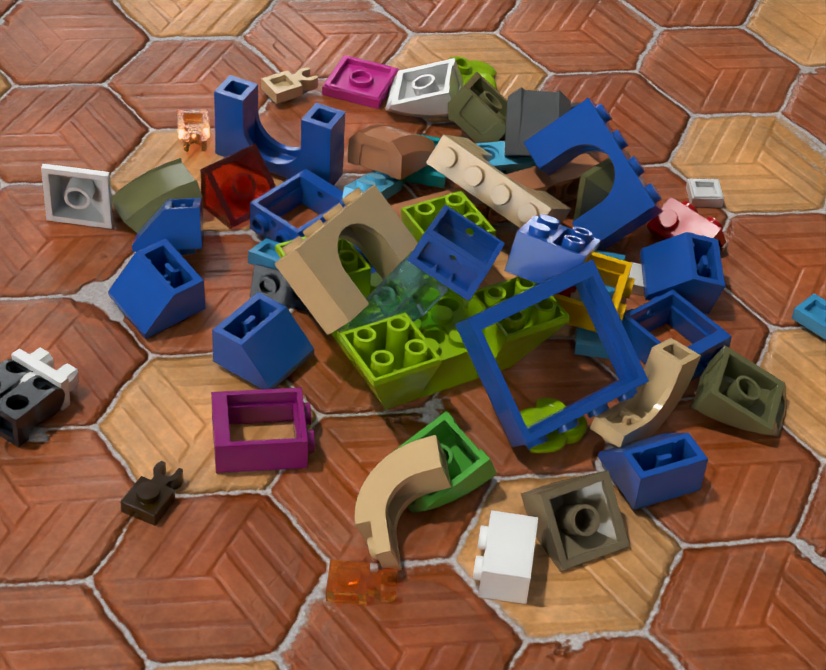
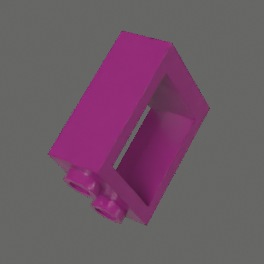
M302 387L211 392L216 473L307 468L308 452L315 451L314 430L306 428V425H311L310 402L303 403ZM293 421L294 438L230 442L229 424Z

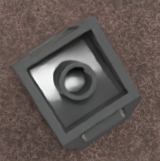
M521 87L510 94L506 109L504 156L532 158L523 142L570 111L571 101L560 90L557 92L524 90Z

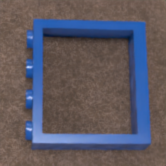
M593 260L552 277L455 324L512 447L526 445L527 449H531L536 445L543 444L548 441L546 434L556 429L558 433H563L579 425L577 418L585 414L589 418L599 415L609 409L608 402L616 398L619 402L630 399L638 393L637 387L649 382ZM575 285L619 380L526 427L482 329Z

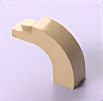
M673 338L653 346L644 368L649 382L637 387L638 393L634 397L622 401L607 411L596 415L590 429L601 435L607 443L616 445L619 448L628 443L651 437L680 401L693 377L701 355Z
M436 435L410 442L386 456L370 472L357 497L355 526L365 543L368 544L372 560H379L386 574L402 570L396 530L399 518L406 507L423 495L451 488L446 455Z

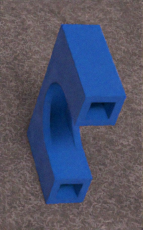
M229 75L214 91L215 154L286 177L287 179L307 169L334 186L343 175L344 111L315 103L301 119V147H290L276 141L264 129L258 113V84Z
M587 98L523 143L538 168L547 175H551L577 156L587 152H601L610 157L614 165L615 180L609 195L600 204L571 222L574 227L587 229L593 233L592 237L600 239V245L596 250L604 251L662 213L663 210L658 204L662 197L652 183L648 185L645 183L641 176L645 173L644 168L635 156L630 158L624 148L629 145L618 129L613 131L608 122L612 120V117L602 103L596 105L591 99Z

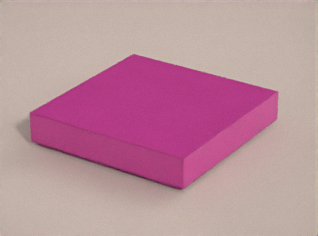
M343 55L322 86V95L379 109L388 95L399 69Z

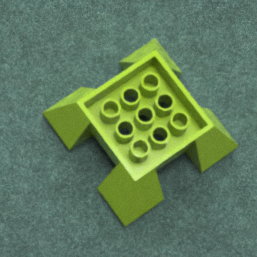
M462 191L401 208L402 222L417 242L420 241L445 204L495 236L496 230ZM471 228L466 229L469 235L474 234ZM339 238L338 255L340 262L369 305L349 323L335 330L331 335L382 406L387 410L480 378L455 324L538 284L518 276L477 289L468 301L414 265H411L407 270L385 283L377 272L371 274V267L351 242ZM292 240L275 245V251L280 259L285 255L282 248ZM550 296L482 329L500 371L512 367L569 322L570 315L553 296Z

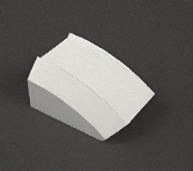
M455 58L398 71L389 91L385 111L423 118L448 117V102L463 87V79Z

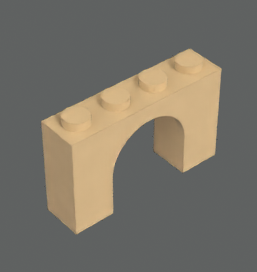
M443 134L426 162L519 228L534 216L539 217L541 214L558 219L560 221L559 225H561L571 210L547 192L532 190L496 169L489 163L493 155L468 138Z
M375 184L364 192L358 187L342 199L345 204L344 207L338 203L322 216L326 221L323 223L320 219L303 231V234L306 236L304 240L298 236L282 248L285 255L274 264L327 335L349 323L369 305L340 262L338 255L339 238L345 239L357 246L385 283L413 265L407 260L418 242Z

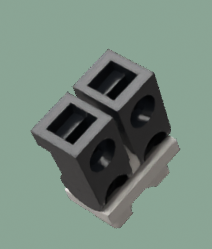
M41 347L31 354L19 348L11 354L12 359H7L0 363V436L18 448L29 440L30 430L45 418L53 417L59 410L63 411L70 405L69 392L79 384L77 368L67 363L57 370L53 369V357Z

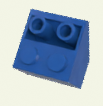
M202 198L167 199L136 234L132 244V252H138L165 238L181 255L195 254L196 249H202L204 240Z
M543 214L539 215V217L534 216L517 231L504 271L539 284L583 264L599 247L601 240L592 237L593 233L587 229L580 227L570 229L559 225L560 221L552 216Z
M685 232L644 247L640 252L645 300L650 301L656 296H661L671 290H675L702 313H710L725 288L718 239Z
M166 238L136 252L108 291L109 297L145 339L206 309L204 280Z
M260 292L256 293L212 329L213 362L261 389H275L314 354V347L288 308Z
M663 433L628 443L621 448L614 447L600 451L598 454V458L606 470L609 471L610 476L633 510L699 491L708 458L689 433Z

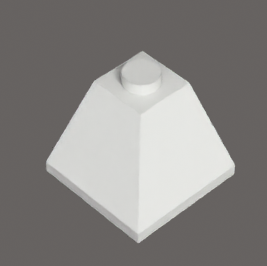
M50 164L42 165L41 172L47 221L112 229L113 214L110 172Z

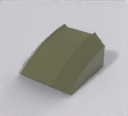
M476 72L448 102V119L453 120L475 143L497 142L505 134L507 99Z
M181 158L147 171L125 185L111 197L112 205L124 223L136 233L139 232L167 199L202 198L203 214V197L198 182L184 166Z
M724 346L708 363L699 378V385L690 407L707 417L738 429L764 435L779 436L787 408L785 382L729 347Z

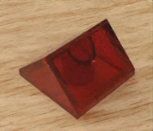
M256 144L200 169L203 208L229 229L249 220L250 202L276 187Z

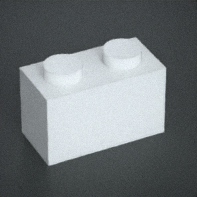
M491 510L489 526L481 525L477 549L485 550L484 556L476 555L473 579L480 580L478 597L521 604L527 603L538 517Z

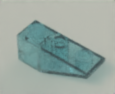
M411 251L366 298L369 305L349 323L337 330L342 333L405 312L414 322L423 317L448 289L444 284L407 261L413 252Z

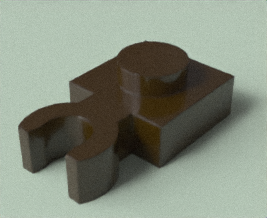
M158 462L153 468V478L148 479L141 476L120 501L121 512L155 526L175 501V490L183 484V469L178 468L173 475L166 476V462Z

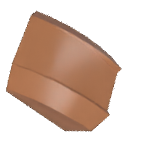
M373 125L359 130L349 138L348 163L360 165L402 180L428 165L426 162L435 149L434 141L427 137L390 125Z

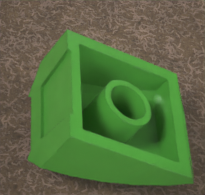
M447 411L398 447L400 448L410 442L436 435L446 455L451 488L417 498L407 506L411 513L427 511L450 503L470 493L497 475L491 459L482 449L479 450L458 427L454 418Z

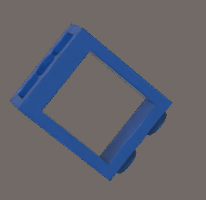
M305 169L250 202V229L265 239L268 238L279 243L293 240L298 236L304 237L303 231L319 219L323 223L326 221L322 215L338 203L342 207L345 206L342 201L343 191ZM300 204H304L320 214L298 229L280 218Z
M445 204L425 231L407 261L469 301L489 272L505 243ZM471 228L474 234L469 235L466 229Z
M671 290L661 296H656L640 307L627 311L623 316L622 324L638 358L644 364L648 360L652 347L661 343L650 332L666 323L693 343L688 348L701 355L691 381L702 375L708 363L724 346H730L732 338L729 333L675 290Z

